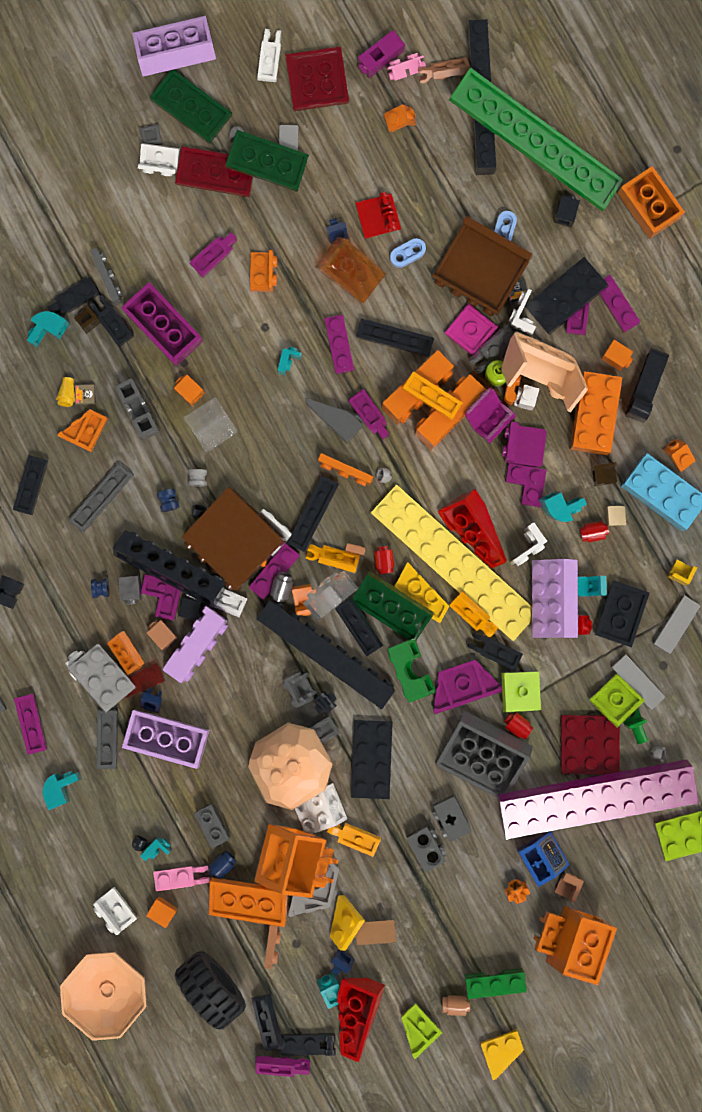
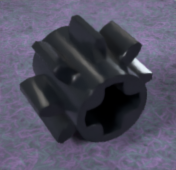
M324 691L314 699L316 702L314 708L319 714L323 711L327 715L337 706L334 703L337 699L332 692L327 694Z

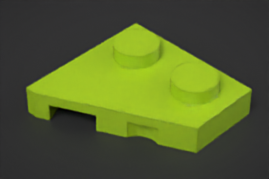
M416 1003L401 1015L413 1058L416 1059L442 1034V1031Z

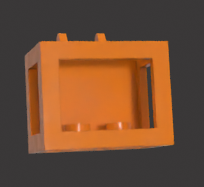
M268 824L254 882L282 895L312 898L315 887L325 888L328 882L333 883L334 879L326 876L328 864H338V859L333 858L334 849L325 847L326 839L298 828Z
M567 906L563 907L561 916L546 911L545 917L540 916L539 919L544 923L541 936L534 935L533 937L536 941L534 949L548 954L545 962L561 974L598 985L617 928L596 915Z

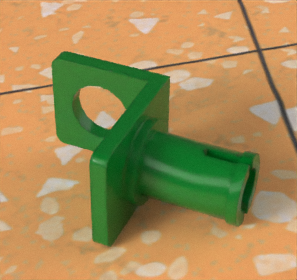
M637 708L633 716L628 717L623 724L624 727L632 729L637 741L636 743L639 745L649 741L643 728V724L647 720L641 717L640 711Z

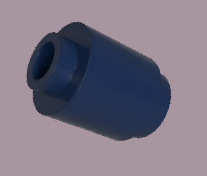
M225 850L210 863L208 873L214 878L223 879L235 866L234 863L237 860Z

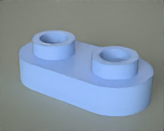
M511 211L502 212L498 217L494 232L511 241L517 222L515 214ZM508 220L510 224L505 225L503 221Z
M412 239L395 248L390 255L392 265L397 268H403L420 259L425 254L426 245L421 239ZM418 247L420 251L416 253L413 251V248ZM401 256L403 260L397 261L396 257Z

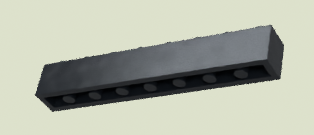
M488 19L469 20L467 37L470 68L491 82ZM472 118L476 175L495 174V134Z
M275 600L274 603L269 601L256 620L380 709L384 708L395 692L392 689L394 685L386 679L383 681L378 679V673L370 667L368 670L364 669L361 666L363 662L354 656L352 659L346 656L347 651L339 645L336 648L330 644L331 639L324 634L319 636L314 633L316 629L310 624L306 623L303 625L300 623V617L292 611L289 614L283 610L285 606Z

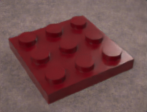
M341 46L285 54L294 111L349 104Z
M561 715V774H611L620 772V726L617 728L605 716Z

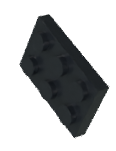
M613 580L594 635L632 647L650 593Z

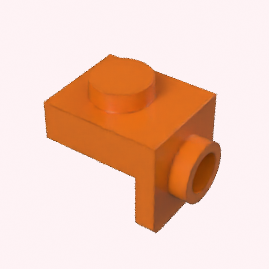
M402 104L384 113L389 132L393 133L407 125H416V114L409 106Z
M679 439L669 442L663 448L664 453L670 456L676 469L680 472L696 461L688 445Z
M311 584L292 587L296 615L308 616L315 612Z

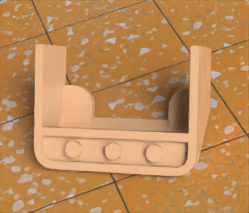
M515 332L512 335L501 367L507 386L511 387L520 374L547 385L550 395L556 399H562L567 411L571 412L588 390L575 358L566 352L520 332Z

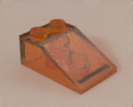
M342 237L335 239L315 266L328 279L362 304L365 303L386 275L355 246Z

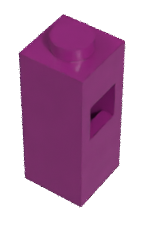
M392 30L358 57L357 67L363 75L366 74L370 79L405 51L404 42Z

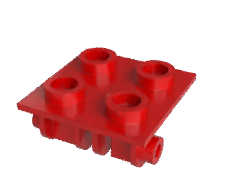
M382 192L379 194V197L355 203L365 239L401 230L392 193Z

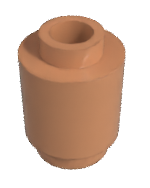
M447 995V997L442 998V1013L466 1016V1012H470V1000H467L466 996Z

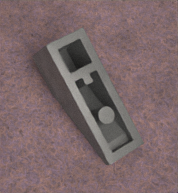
M310 399L306 401V405L346 444L363 428L361 424L363 422L362 419L355 413L352 415L348 411Z

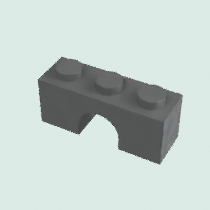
M131 378L115 386L140 438L144 441L160 433L135 381Z

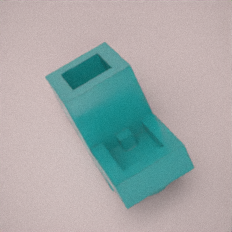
M40 312L31 319L32 323L36 326L35 328L32 327L28 332L27 341L37 348L46 333L60 340L70 324L67 320L53 312Z
M557 491L539 499L544 513L549 518L561 522L572 521L571 513L576 514L582 510L583 506L587 505L583 497H576L565 502L562 493Z
M606 576L578 577V597L607 595Z
M72 771L61 775L62 779L56 773L46 780L42 793L48 810L70 801L64 787L82 779L79 772L75 774Z

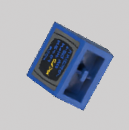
M551 831L517 849L538 887L557 877L569 866Z

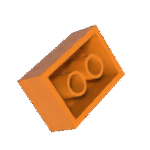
M653 166L621 186L617 193L649 240L681 219L685 213Z

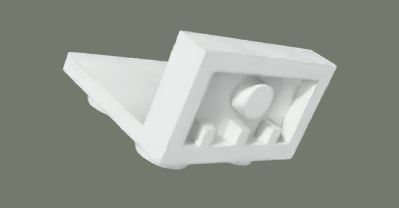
M528 289L527 293L522 292L517 303L520 307L518 310L514 309L509 322H512L511 328L531 337L536 328L533 325L534 322L524 317L522 320L519 319L532 291Z
M535 523L524 529V537L530 544L533 543L534 546L511 561V565L517 564L519 566L529 559L527 555L530 553L535 555L545 548L543 544L547 540Z
M333 783L327 785L326 790L295 808L303 830L311 834L337 826L347 820Z

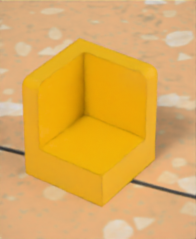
M675 560L667 577L684 586L689 585L697 567Z

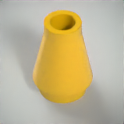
M63 378L56 397L58 405L64 407L73 406L75 402L73 378Z

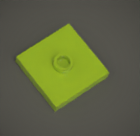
M539 672L501 673L503 712L541 710Z
M615 674L589 701L618 728L645 700L618 674Z

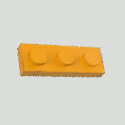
M415 372L411 374L403 387V390L451 420L463 404V402Z

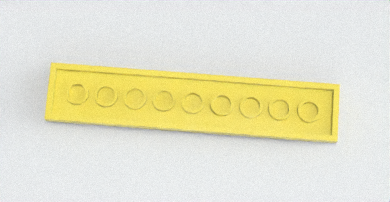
M398 485L371 512L376 519L458 593L463 591L491 617L489 621L493 622L509 639L514 641L532 621V606Z

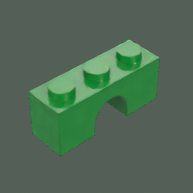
M415 638L388 648L389 659L394 664L396 677L401 682L403 694L409 703L436 692L429 674L417 676L412 670L413 660L421 657Z
M522 968L503 970L502 973L487 975L484 972L464 975L468 999L527 992L525 972Z

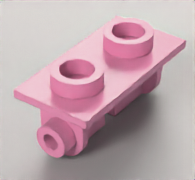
M418 53L407 56L408 60L401 62L400 59L389 62L390 66L385 67L391 70L388 73L389 79L397 81L407 77L405 69L409 70L410 75L419 73V67H426L425 62L420 60L424 55L418 56Z

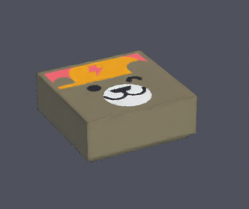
M75 385V404L94 405L95 385Z

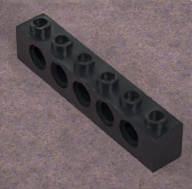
M124 530L113 547V555L212 608L216 606L225 591L226 582L221 577L208 574L204 568L191 565L185 558L174 556L171 551L157 547L154 542L140 538L135 532ZM134 548H140V549H141V551H139V552H134V551H132V550H133ZM150 557H157V558H158V559L155 560V561L149 560ZM169 565H172V566L175 567V568L172 569V570L166 569V567L169 566ZM185 574L191 575V577L188 579L183 578L182 576ZM207 583L208 586L200 587L199 584Z

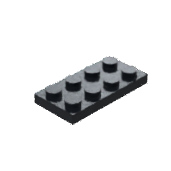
M583 257L528 302L525 308L546 333L550 335L608 288L609 285L589 261Z
M354 720L351 798L390 799L393 721Z

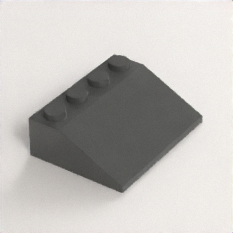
M463 711L436 762V766L497 797L498 794L510 792L530 759L533 746Z

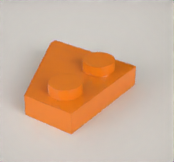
M90 409L80 419L71 423L63 432H59L57 436L92 453L108 418Z

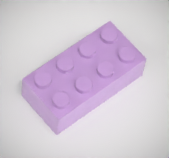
M206 16L132 33L142 76L216 59Z
M532 560V638H578L577 560Z
M135 709L132 711L122 748L198 769L210 730Z

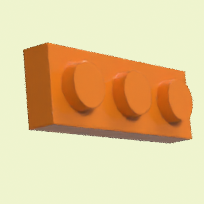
M322 453L320 454L318 463H321L320 467L331 471L332 468L338 471L339 476L346 479L350 476L356 479L355 483L361 486L371 485L373 476Z

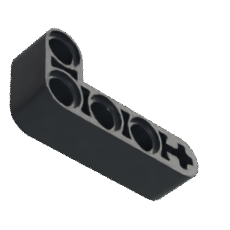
M650 348L628 405L626 417L642 423L649 418L653 408L652 401L667 364L669 354Z

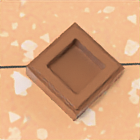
M348 543L345 551L364 556L366 549L365 547Z

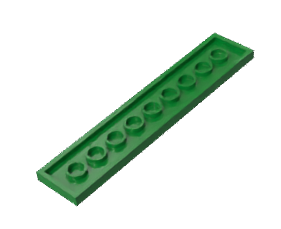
M472 68L467 71L449 98L450 102L601 211L605 210L623 181L613 171Z

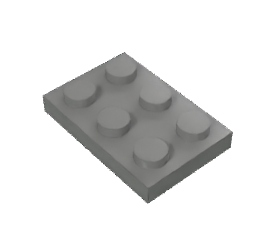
M99 644L95 645L68 668L70 673L105 713L136 688Z

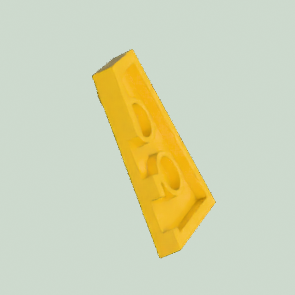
M407 562L394 587L433 611L434 615L431 619L441 623L449 605Z

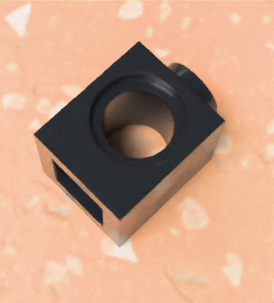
M571 195L562 196L558 204L554 223L572 227L580 200Z

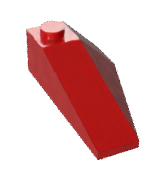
M476 489L460 495L437 511L446 526L451 531H456L462 537L461 541L473 547L475 554L491 569L507 562L487 507Z
M370 978L342 979L337 996L340 1012L338 1019L341 1029L339 1036L342 1056L359 1063L385 988L384 984Z

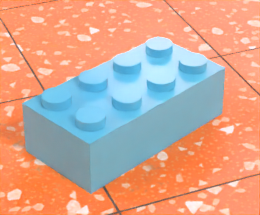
M648 453L642 456L621 485L623 489L680 531L687 530L702 510V493Z

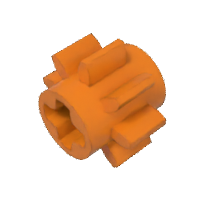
M518 879L508 882V888L504 889L509 902L513 901L517 904L526 901V895L530 894L526 881L521 882Z

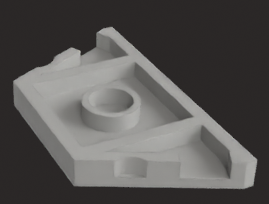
M334 863L328 864L326 876L334 879L333 883L328 882L325 888L315 887L312 898L293 896L288 916L293 917L318 909L330 908L339 867Z

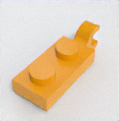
M312 544L309 545V552L306 555L308 560L319 559L318 563L353 573L356 572L360 555L326 545H323V548H319Z
M463 591L449 605L476 631L481 629L488 637H491L498 629L493 622L488 621L491 617Z
M346 822L344 827L338 824L327 830L329 834L339 837L337 842L372 857L381 840V837Z

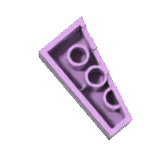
M206 606L202 611L204 613L203 617L196 620L192 627L193 631L185 636L180 644L182 645L180 649H176L162 669L180 683L188 682L194 675L192 670L196 665L200 666L206 658L203 656L207 650L211 651L217 643L215 638L218 634L222 635L228 628V625H226L228 620L210 607Z

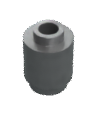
M278 572V575L275 576L270 592L274 600L284 602V600L289 599L293 585L292 575Z

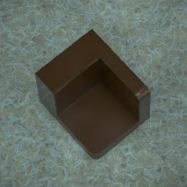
M85 304L83 305L85 310L75 316L74 319L87 334L98 326L100 321L90 307Z
M617 462L595 465L591 468L594 487L617 482L615 471Z

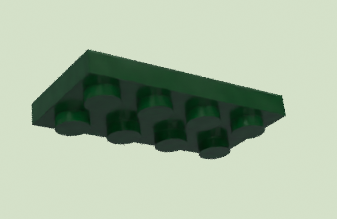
M174 69L167 74L150 96V101L208 144H211L232 117L231 111Z
M237 130L225 167L298 192L309 154Z
M371 571L368 572L353 596V600L360 609L408 640L414 638L417 640L434 615L433 611Z

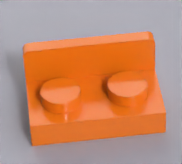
M269 250V253L251 252L250 291L273 292V286H277V274H274V267H277V256H274L273 250Z
M124 631L117 634L107 643L127 675L140 669L145 664Z

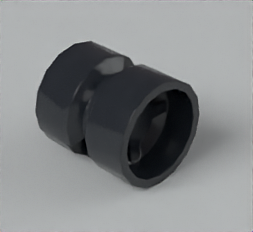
M1 575L0 604L14 609L18 600L16 595L21 594L25 584Z

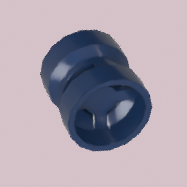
M175 489L164 490L156 494L161 502V512L180 508L178 501L175 499Z

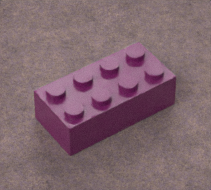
M150 282L121 307L124 313L175 367L203 343L202 337Z

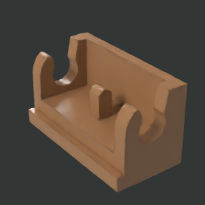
M394 920L364 922L356 934L357 945L396 943Z

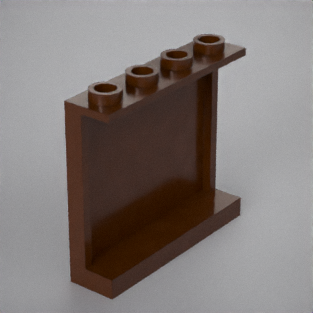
M466 216L463 226L435 274H432V278L435 280L433 283L441 288H444V286L450 288V293L459 298L462 295L467 298L466 302L474 307L477 305L484 308L483 312L492 317L493 314L498 316L531 261L533 254Z
M228 487L182 536L185 540V546L190 550L194 549L198 553L197 557L204 564L208 563L212 567L211 571L215 575L221 576L226 582L225 585L232 591L240 590L241 586L273 552L287 541L232 487Z

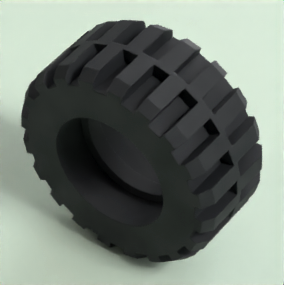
M198 951L176 969L174 977L177 985L180 987V991L199 1016L209 1025H212L213 1028L217 1030L226 1028L245 1011V999L242 997V993L237 988V985L217 961L209 954H206V952Z

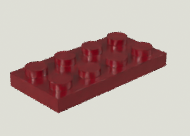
M182 146L175 184L250 198L254 177L225 167L229 154Z

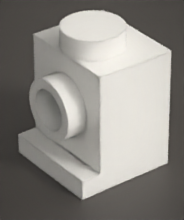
M524 385L523 388L519 387L514 406L532 411L535 407L539 388Z

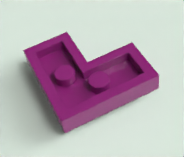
M509 463L505 483L524 486L521 505L540 508L539 499L543 495L547 470Z
M145 575L141 594L159 597L155 616L175 621L181 591L153 576Z

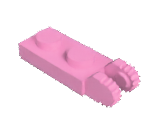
M186 866L154 871L156 891L209 883L208 877L194 879V872H205L208 870V866Z

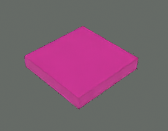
M468 303L444 334L473 356L498 327Z

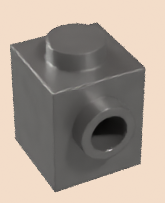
M139 576L118 578L120 601H125L126 605L137 604V600H142L141 579Z

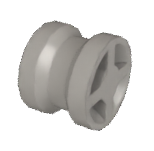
M188 470L190 475L188 486H207L205 481L207 470Z

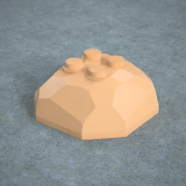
M286 723L255 743L248 768L266 803L294 810L326 790L333 763L314 729Z
M116 952L87 954L60 986L62 1015L92 1041L121 1038L147 1007L145 978Z

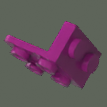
M492 388L484 391L480 398L468 407L465 413V417L473 431L489 444L516 417L513 411L500 402Z
M511 422L509 427L506 426L504 438H507V444L503 445L502 457H505L504 463L541 467L544 458L546 430L519 426L518 422Z

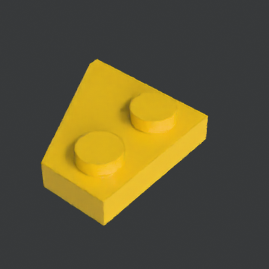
M339 895L337 898L330 938L340 951H346L365 922L364 918L345 895Z
M517 1029L480 1042L493 1080H496L524 1050Z

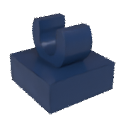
M337 218L329 220L331 226L326 227L330 243L333 244L348 239L345 222L338 223Z
M149 688L147 693L144 692L141 697L140 707L159 713L162 703V692L159 691L158 695L155 696L151 694L152 688Z
M338 949L331 961L334 964L331 971L336 975L341 970L347 974L355 959Z

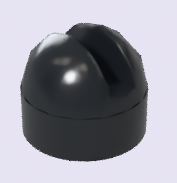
M198 504L193 505L192 517L195 520L196 517L200 518L207 510V507Z
M135 835L132 847L136 851H142L147 847L149 841L140 835Z

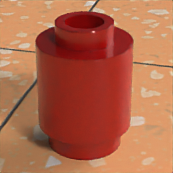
M602 521L584 524L583 527H579L582 542L591 543L604 540L606 535H609L608 526L603 524Z
M388 546L377 547V551H374V559L378 574L392 573L393 567H395L393 549H389Z
M510 712L504 720L506 723L505 728L518 738H523L524 740L534 728L528 720L517 712L514 714Z

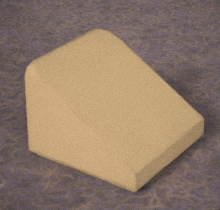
M625 506L605 507L607 526L626 525Z

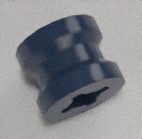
M103 578L100 581L96 579L91 580L93 598H98L99 596L109 597L110 589L107 578Z

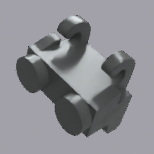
M298 672L283 680V687L289 690L292 696L291 703L296 708L314 700L312 696L318 693L317 690H312L306 678L310 676L308 672L303 675Z

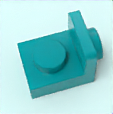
M293 347L283 348L278 374L286 375V371L291 370L293 360H290V358L301 360L302 353L298 349Z
M157 837L140 857L145 862L149 858L153 860L160 852L158 848L168 855L172 851L170 848L171 844L162 837L160 839Z
M334 973L316 980L327 1008L330 1009L338 1005L337 996L340 986Z

